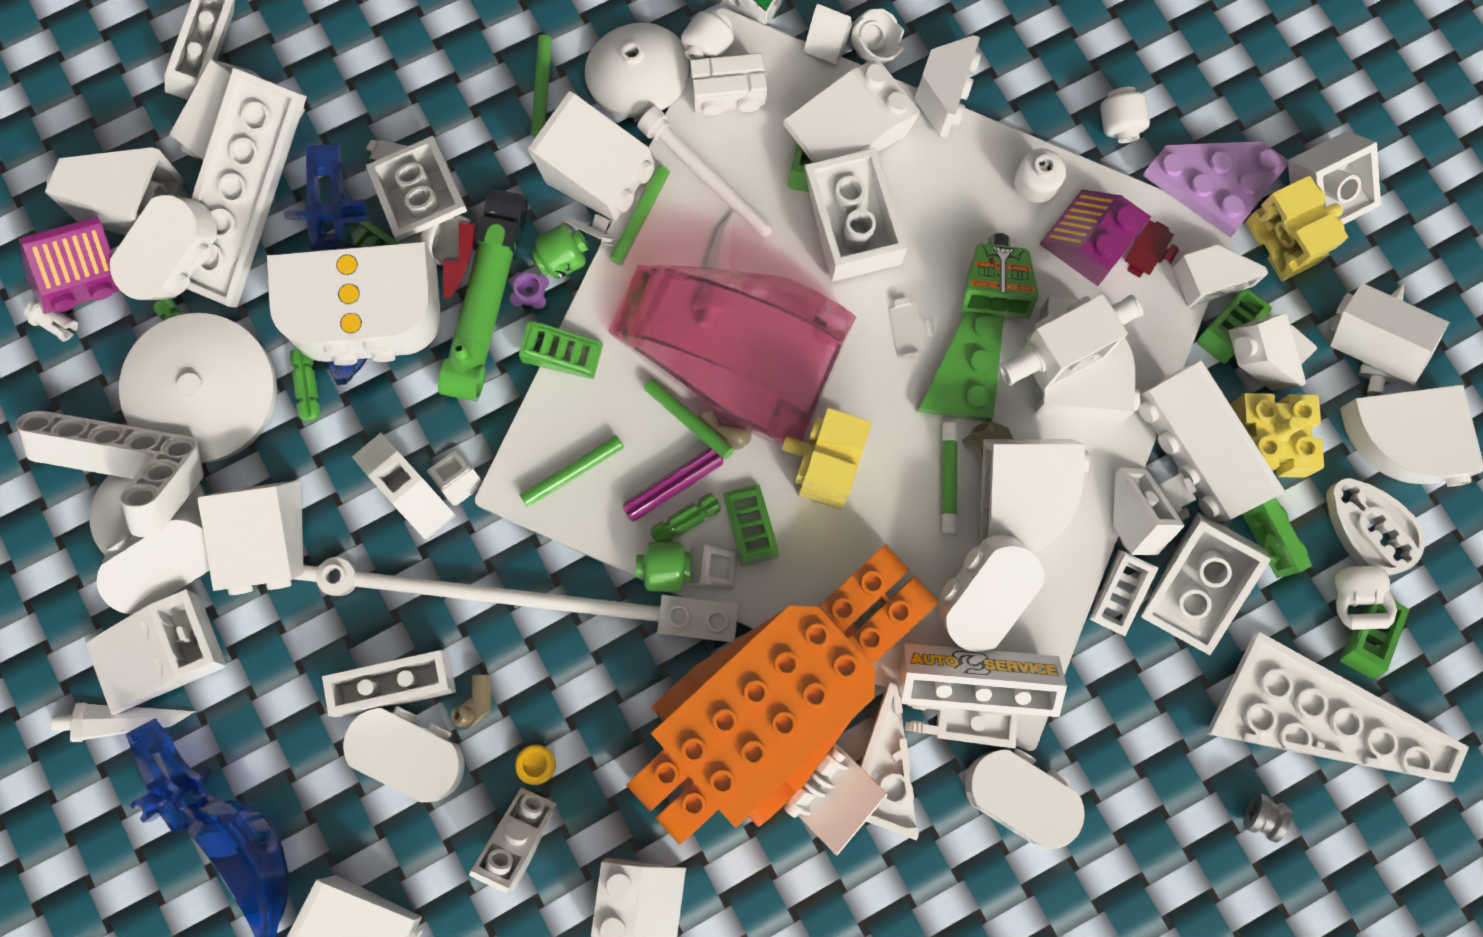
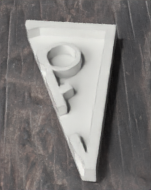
M888 682L859 765L888 795L866 822L917 840L919 833L915 821L914 794L910 782V763L907 740L904 736L901 697L899 696L898 685Z

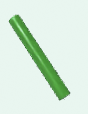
M549 35L538 36L531 136L535 138L546 124L552 37Z
M660 165L656 167L609 257L612 262L622 265L670 174L667 168Z
M651 379L646 383L644 390L719 456L726 460L732 455L734 448L655 379Z
M617 435L521 493V499L528 508L624 448Z

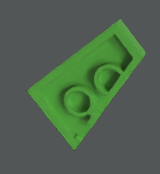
M965 313L917 412L983 422L993 420L1004 316Z

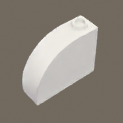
M1049 296L1040 308V320L1054 313L1057 318L1068 313L1069 310L1067 308L1077 300ZM1126 337L1106 358L1042 391L1037 383L1035 413L1124 422L1134 411H1137L1140 403V390L1135 388L1134 357Z
M1463 385L1356 398L1340 408L1346 433L1354 448L1368 464L1386 476L1414 484L1446 481L1447 487H1454L1471 483V476L1483 472V460Z
M983 439L979 545L988 537L1008 535L1017 538L1032 553H1036L1056 540L1068 527L1080 504L1084 472H1087L1089 468V453L1085 449V444L1073 439Z

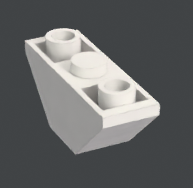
M972 35L931 49L914 99L941 137L947 138L951 125L959 126L965 105L959 102L960 99L967 100L974 79L968 78V74H975L982 55L975 52L980 37Z
M382 433L378 434L352 456L371 481L425 540L429 539L455 516Z
M521 787L471 869L469 876L505 893L515 890L536 851L557 804Z

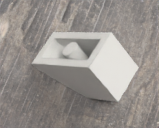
M1218 244L1205 249L1202 245H1197L1181 253L1182 258L1172 268L1188 307L1253 287L1268 274L1265 266Z
M1287 313L1256 319L1228 330L1238 366L1270 390L1298 387L1306 384Z
M1119 468L1115 475L1113 527L1121 538L1122 545L1131 555H1158L1185 525L1147 469Z

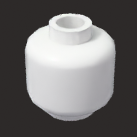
M716 10L698 12L681 35V42L686 49L685 56L689 60L722 57L734 41L731 22L725 15Z
M1122 87L1110 91L1107 94V98L1100 105L1104 134L1110 138H1118V143H1130L1140 138L1139 134L1150 125L1147 98L1141 92H1136L1134 87Z
M1040 148L1030 151L1023 157L1015 173L1014 184L1017 192L1030 202L1041 203L1050 200L1057 194L1066 178L1064 161L1057 153L1049 149Z

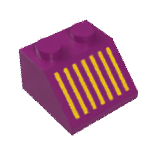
M1081 189L1039 245L1096 286H1099L1151 216L1122 195Z
M98 217L19 238L25 278L43 314L53 311L64 312L73 308L76 304L92 299L96 301L104 300L113 293L119 292V288L114 283L110 272V258L112 254Z

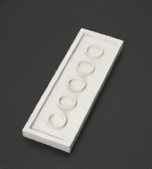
M233 67L191 198L205 205L213 215L217 227V239L210 247L211 252L207 260L197 266L189 277L190 283L186 289L228 307H238L307 96Z

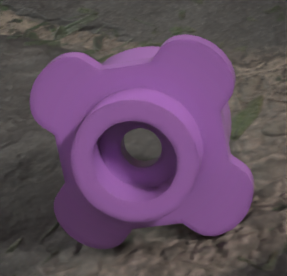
M518 272L514 275V293L510 295L512 305L515 307L529 305L536 310L542 309L546 305L544 293L545 289L549 286L548 278L545 275L540 274L537 276L530 272ZM532 288L533 292L529 294L526 290Z

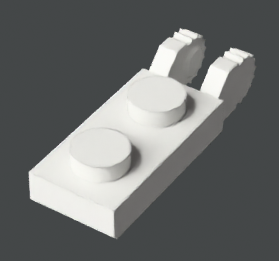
M908 704L913 709L938 710L936 726L927 725L924 722L911 721L906 722L905 731L933 734L935 738L1016 749L1019 714Z

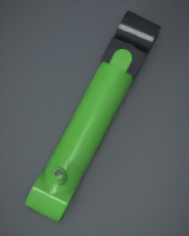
M491 188L487 194L484 215L481 216L475 238L478 247L449 357L444 360L440 370L438 392L441 395L475 402L481 396L485 380V363L512 259L516 260L522 238L520 231L523 230L527 218L529 203L527 195Z

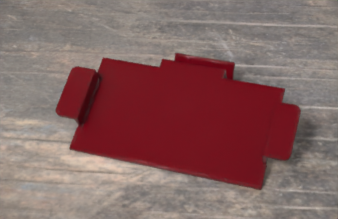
M1151 220L1148 221L1125 259L1130 264L1127 269L1128 272L1138 278L1143 273L1150 276L1157 263H1161L1164 259L1170 264L1173 262L1179 249L1174 244L1167 248L1174 236L1169 231V227L1158 221L1156 223Z

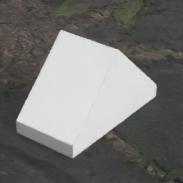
M817 4L803 52L836 65L851 38V17Z

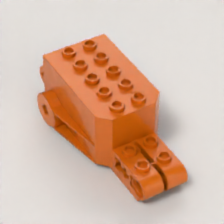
M887 544L881 547L818 607L789 605L785 610L701 663H698L651 706V709L663 721L651 734L664 750L633 777L626 786L649 812L676 787L681 785L684 788L655 817L679 845L689 838L717 810H720L735 828L747 817L757 827L761 826L804 786L851 720L874 699L875 667L873 664L939 603V600L916 575L890 598L887 597L885 593L910 570ZM879 599L883 605L856 628L853 623Z

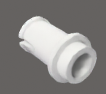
M36 298L25 308L24 315L28 318V323L33 326L40 325L63 342L69 340L74 335L67 330L68 328L74 331L78 328V322L68 318L61 312L53 311L43 314Z

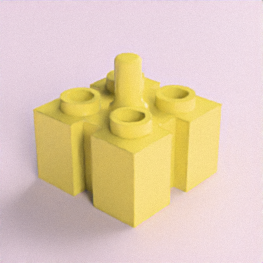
M1310 175L1272 193L1261 205L1262 208L1256 210L1245 221L1259 246L1264 244L1270 253L1267 259L1281 282L1317 265L1329 255L1330 251L1336 249L1349 238L1342 221L1338 218L1342 214L1341 206L1338 203H1333L1324 208L1325 194L1315 184Z
M1244 393L1230 404L1271 470L1276 469L1277 477L1306 478L1324 468L1322 439L1313 438L1312 429L1321 424L1319 395L1289 394L1275 403L1274 394Z
M827 408L824 419L816 417L808 443L788 436L785 438L782 450L803 457L795 483L802 485L799 493L800 497L842 510L854 482L860 458L872 425L871 421Z

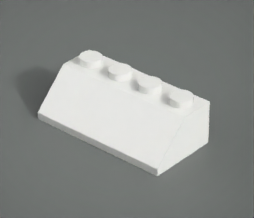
M1202 360L1165 377L1140 393L1138 411L1141 417L1152 425L1159 436V445L1165 453L1171 455L1179 468L1178 473H1182L1185 479L1190 478L1196 488L1194 493L1199 499L1198 505L1206 517L1215 522L1231 520L1285 492Z

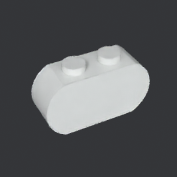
M160 195L151 198L110 258L111 276L119 290L137 300L172 299L184 292L190 283L189 277L197 266L207 260L211 252L210 247L217 239L215 219L209 209L201 202L190 198Z
M178 510L166 527L153 536H133L129 539L127 535H123L106 547L108 553H106L98 571L97 587L101 597L110 607L122 613L134 614L145 606L172 595L208 572L210 569L201 516L190 511Z
M1008 535L988 537L982 541L979 547H974L967 554L964 560V567L956 578L950 579L944 585L940 594L941 598L937 604L939 619L953 641L960 647L975 652L988 651L997 647L1043 586L1044 570L1041 562L1024 543Z
M395 706L393 712L383 708L371 709L354 719L346 731L343 742L344 756L351 768L419 802H435L444 799L453 793L460 784L464 774L465 761L459 745L449 740L451 732L432 723L426 729L414 723L417 715L398 706Z
M1018 748L1014 752L1010 750L988 752L974 760L965 777V793L971 806L1038 848H1061L1071 843L1078 836L1084 823V806L1080 795L1068 787L1070 780L1051 769H1049L1048 773L1034 766L1036 759Z

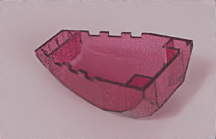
M638 265L608 332L643 360L662 372L672 382L691 394L701 404L713 410L714 413L729 425L744 428L757 437L783 447L787 436L804 441L857 317L834 300L786 277L695 266Z

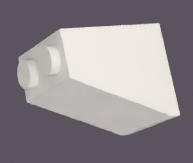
M210 59L169 134L181 143L180 149L194 158L204 160L233 67L260 77L255 72Z
M571 91L566 94L528 147V151L547 185L615 222L622 212L625 213L629 210L633 203L634 195L642 184L650 180L654 172L655 163L646 145Z
M150 147L59 158L55 169L48 175L45 193L77 222L98 217L103 229L126 236L151 198L160 195L179 197L185 180L159 149Z
M300 480L231 489L197 497L213 591L228 589L229 595H237L253 591L252 585L265 583L267 590L280 589L291 586V580L303 574L302 493Z
M615 858L603 860L600 868L591 937H677L686 867Z
M335 875L315 881L287 937H420L422 930L417 928L422 917Z

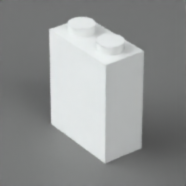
M1361 283L1354 295L1349 293L1345 295L1336 313L1338 315L1330 328V331L1335 333L1331 347L1414 386L1431 359L1450 322Z

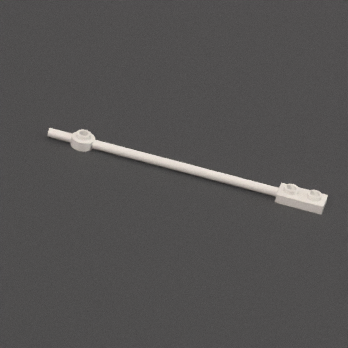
M340 557L329 558L319 567L303 565V574L294 578L295 580L317 582L319 588L324 593L333 596H344L351 593L355 587L646 620L658 622L657 634L724 642L735 641L739 604L667 595H662L659 607L359 572L354 563ZM338 569L341 574L340 580L337 583H332L330 574L333 570Z

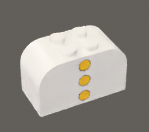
M425 242L267 256L269 303L272 320L278 330L304 355L311 359L323 362L334 361L335 365L341 366L354 365L357 363V359L372 358L375 362H390L396 359L395 356L413 354L424 349L433 341L438 333L441 313L437 265Z

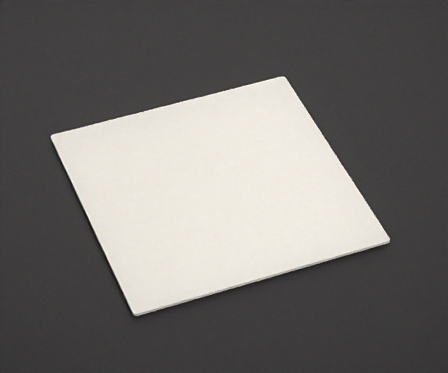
M720 8L717 11L729 19L734 34V41L724 56L762 53L767 86L766 105L760 106L759 109L752 112H742L739 108L725 109L723 113L714 116L705 115L703 112H695L691 75H689L685 89L676 101L669 106L665 115L668 117L667 122L670 123V129L771 225L772 232L768 236H761L660 139L655 140L653 138L649 150L655 163L654 171L660 165L667 168L670 174L622 265L612 262L609 257L649 181L640 186L634 195V200L629 210L625 213L622 212L616 222L612 221L606 234L616 239L611 241L615 246L601 243L559 327L561 330L603 343L595 378L590 379L543 367L539 368L475 496V503L486 511L636 577V555H644L646 545L649 542H655L650 533L651 527L661 521L666 523L668 517L691 503L696 505L699 503L698 499L708 493H712L719 501L721 506L720 512L710 518L704 517V522L679 537L674 535L673 540L670 542L683 544L685 552H690L692 546L704 544L737 551L723 493L760 484L778 546L779 557L741 567L737 552L733 589L684 583V587L680 592L670 593L685 598L739 604L737 622L754 629L785 610L789 605L818 607L881 547L887 544L910 569L885 593L887 597L890 598L916 575L939 600L944 585L950 579H955L964 567V560L967 554L974 547H979L982 466L975 452L965 448L962 440L970 435L971 430L978 424L983 423V421L917 411L966 313L960 312V307L976 246L981 243L988 244V239L993 234L1003 233L1010 237V247L1025 248L1030 252L1039 297L1030 319L1004 316L999 364L1020 354V351L1028 342L1026 337L1036 330L1034 325L1040 321V308L1049 296L1074 300L1088 296L1092 300L1104 294L1112 306L1127 296L1134 295L1142 306L1143 315L1123 326L1128 332L1126 339L1134 357L1135 388L1139 389L1140 393H1142L1165 377L1184 368L1209 303L1207 301L1188 307L1172 268L1182 258V252L1197 245H1202L1205 249L1218 244L1229 250L1236 232L1230 238L1164 190L966 108L964 109L959 126L951 125L947 138L941 137L914 99L918 88L895 79L918 108L920 114L905 138L883 148L877 154L906 241L907 251L901 265L832 282L821 248L810 193L788 187L797 142L783 125L784 119L846 73L861 65L841 56L835 65L803 52L805 41L728 9ZM1040 148L1049 149L1063 159L1066 167V178L1057 194L1050 200L1041 203L1030 202L1017 192L1014 184L1015 173L1023 157L1030 151ZM1081 189L1125 197L1151 216L1149 220L1154 223L1158 221L1169 227V231L1174 236L1167 248L1174 244L1178 247L1179 252L1171 264L1166 259L1161 263H1157L1150 276L1143 273L1138 278L1128 272L1127 269L1130 264L1125 259L1142 233V229L1100 285L1096 286L1039 244ZM735 211L728 312L717 313L714 329H705L700 327L702 311L692 308L693 300L696 298L717 229ZM908 297L910 303L917 301L920 317H923L925 320L934 317L937 333L929 338L923 335L926 352L919 353V358L905 361L904 357H897L889 308L894 307V300ZM552 342L549 356L555 357L559 342ZM567 346L564 357L565 361L570 362L574 346ZM582 348L578 365L585 366L589 349ZM998 371L992 422L1008 427L1014 439H1073L1085 444V449L1089 453V468L1087 472H1084L1082 496L1072 521L1056 540L1042 550L1033 553L1042 564L1044 584L998 646L991 649V651L1059 656L1065 675L1119 536L1113 527L1116 472L1119 468L1145 469L1157 438V433L1152 425L1141 417L1138 409L1124 422L1035 413L1037 381L1033 374L1008 386ZM655 379L696 416H700L702 413L712 409L722 425H745L749 428L752 436L751 441L744 448L734 450L732 455L724 460L720 467L638 520L631 521L622 508V504L709 448L706 443L644 390L649 380ZM827 408L872 422L850 494L842 510L800 497L799 493L802 485L795 483L803 457L782 450L787 436L808 443L816 417L824 419ZM944 422L957 423L956 535L942 534V423ZM618 436L624 446L622 450L528 508L520 497L521 493L612 437ZM754 497L734 501L733 503L735 508L755 504L756 502ZM756 511L737 517L739 522L758 518L759 513ZM762 525L741 531L742 535L745 536L761 532L763 529ZM762 539L746 543L745 545L746 549L749 550L767 544L766 540ZM878 599L853 625L858 628L883 603ZM937 605L873 664L875 667V684L884 688L887 687L888 682L897 684L899 695H901L899 668L904 643L962 648L953 641L942 625L938 616ZM1019 714L1016 747L1025 751L1035 750L1048 716Z

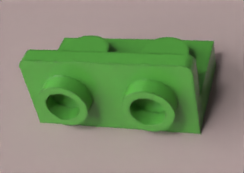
M1276 497L1242 514L1258 545L1267 549L1271 557L1269 565L1276 578L1300 573L1312 566L1307 556L1305 545L1298 539L1289 522L1286 510L1279 504Z

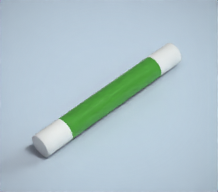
M955 422L942 423L943 535L957 534V423Z

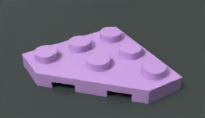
M1261 141L1166 145L1146 169L1143 176L1231 238L1287 167L1288 159Z

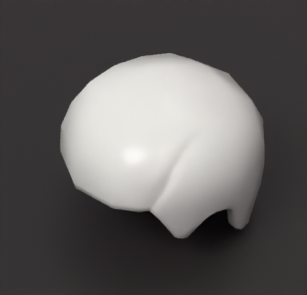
M869 9L855 20L851 32V43L857 55L865 61L869 62L878 58L881 63H886L893 60L904 50V47L901 46L904 29L897 23L894 15L885 9Z
M457 215L419 232L418 243L425 242L436 265L443 266V260L446 257L458 258L459 223L461 221H470L468 218Z

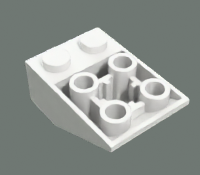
M187 589L145 606L85 642L111 715L120 713L227 667L201 597Z

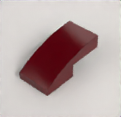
M461 221L459 223L458 258L446 257L443 260V298H451L467 272L474 249L477 222Z

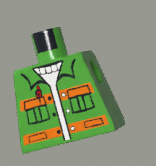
M993 234L989 237L988 244L981 243L976 246L965 285L960 312L1030 319L1039 297L1030 252L1025 248L1010 247V237L1006 234Z

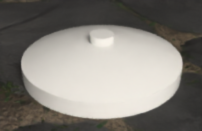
M189 313L174 316L150 328L135 342L129 351L119 379V399L128 425L194 438L197 441L201 464L230 458L252 444L267 426L274 410L277 394L276 375L272 361L257 338L237 323L227 318L207 313Z

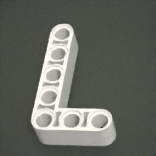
M46 411L29 412L22 415L16 421L17 431L25 455L31 461L133 479L121 493L120 500L129 532L137 537L153 536L161 532L204 476L197 441L189 436Z

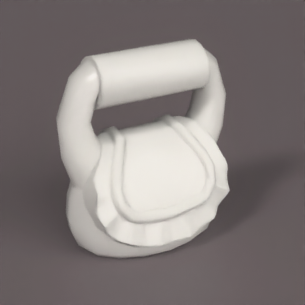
M1358 566L1344 568L1335 574L1337 614L1345 626L1351 630L1389 628L1394 623L1397 608L1395 600L1389 591L1390 579L1384 569L1375 566ZM1381 604L1387 611V613L1348 615V607L1350 605L1356 607L1357 605L1377 606Z

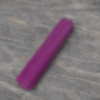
M709 447L622 504L625 514L631 521L638 520L720 467L724 463L723 458Z

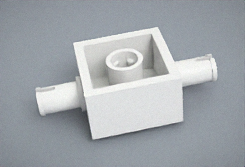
M1104 294L1092 300L1088 296L1077 300L1067 308L1069 310L1068 313L1058 318L1054 313L1034 325L1036 330L1026 337L1028 342L1020 351V354L998 365L1000 376L1008 386H1011L1015 382L1033 374L1042 391L1106 358L1128 334L1123 325L1143 315L1140 302L1134 295H1129L1111 306Z

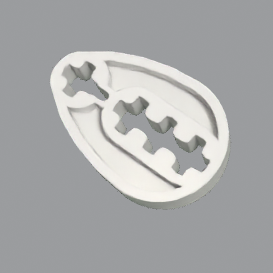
M1351 478L1343 479L1329 487L1326 499L1333 527L1342 545L1359 566L1380 567L1390 576L1412 568L1420 560L1425 546L1424 532L1417 518L1404 505L1371 484ZM1349 490L1352 496L1349 498V502L1344 503L1341 497H1343L1344 491ZM1374 518L1378 524L1374 527L1375 531L1370 532L1367 526L1370 523L1369 520ZM1388 533L1391 537L1387 541L1389 545L1382 546L1379 542L1382 540V534ZM1400 547L1403 553L1400 556L1401 560L1396 561L1393 555L1396 552L1395 548Z

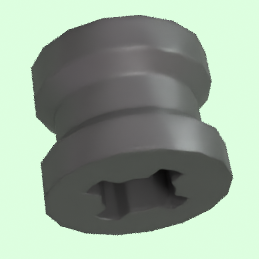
M1257 793L1247 806L1243 827L1252 833L1260 831L1265 834L1268 840L1278 843L1289 829L1292 820V808L1284 803L1274 804L1268 796Z

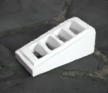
M1118 550L1089 619L1126 636L1158 567ZM1128 566L1140 572L1138 579L1123 573L1125 567ZM1119 579L1134 586L1132 593L1116 586ZM1112 593L1129 600L1127 606L1124 607L1110 600ZM1108 607L1123 614L1121 621L1104 614L1105 608Z

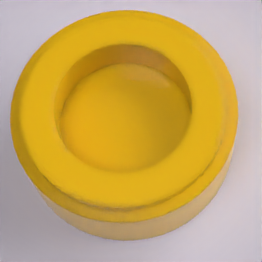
M530 745L518 754L515 769L523 782L530 785H540L547 782L553 776L556 769V760L548 748L541 745Z

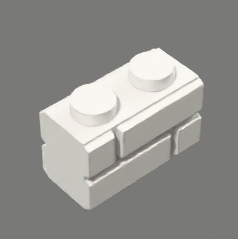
M762 53L690 60L695 112H703L705 115L714 116L723 113L725 109L739 108L742 112H752L759 109L760 106L766 105L767 86Z

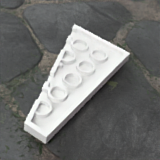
M1261 632L1253 634L1206 732L1208 735L1445 782L1455 781L1469 749L1463 743Z

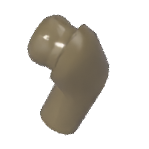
M712 409L698 416L727 441L734 450L744 448L751 441L752 436L748 427L745 425H722Z
M491 675L472 676V697L460 707L456 706L451 712V721L456 727H461L462 729L475 727L489 714L492 707Z

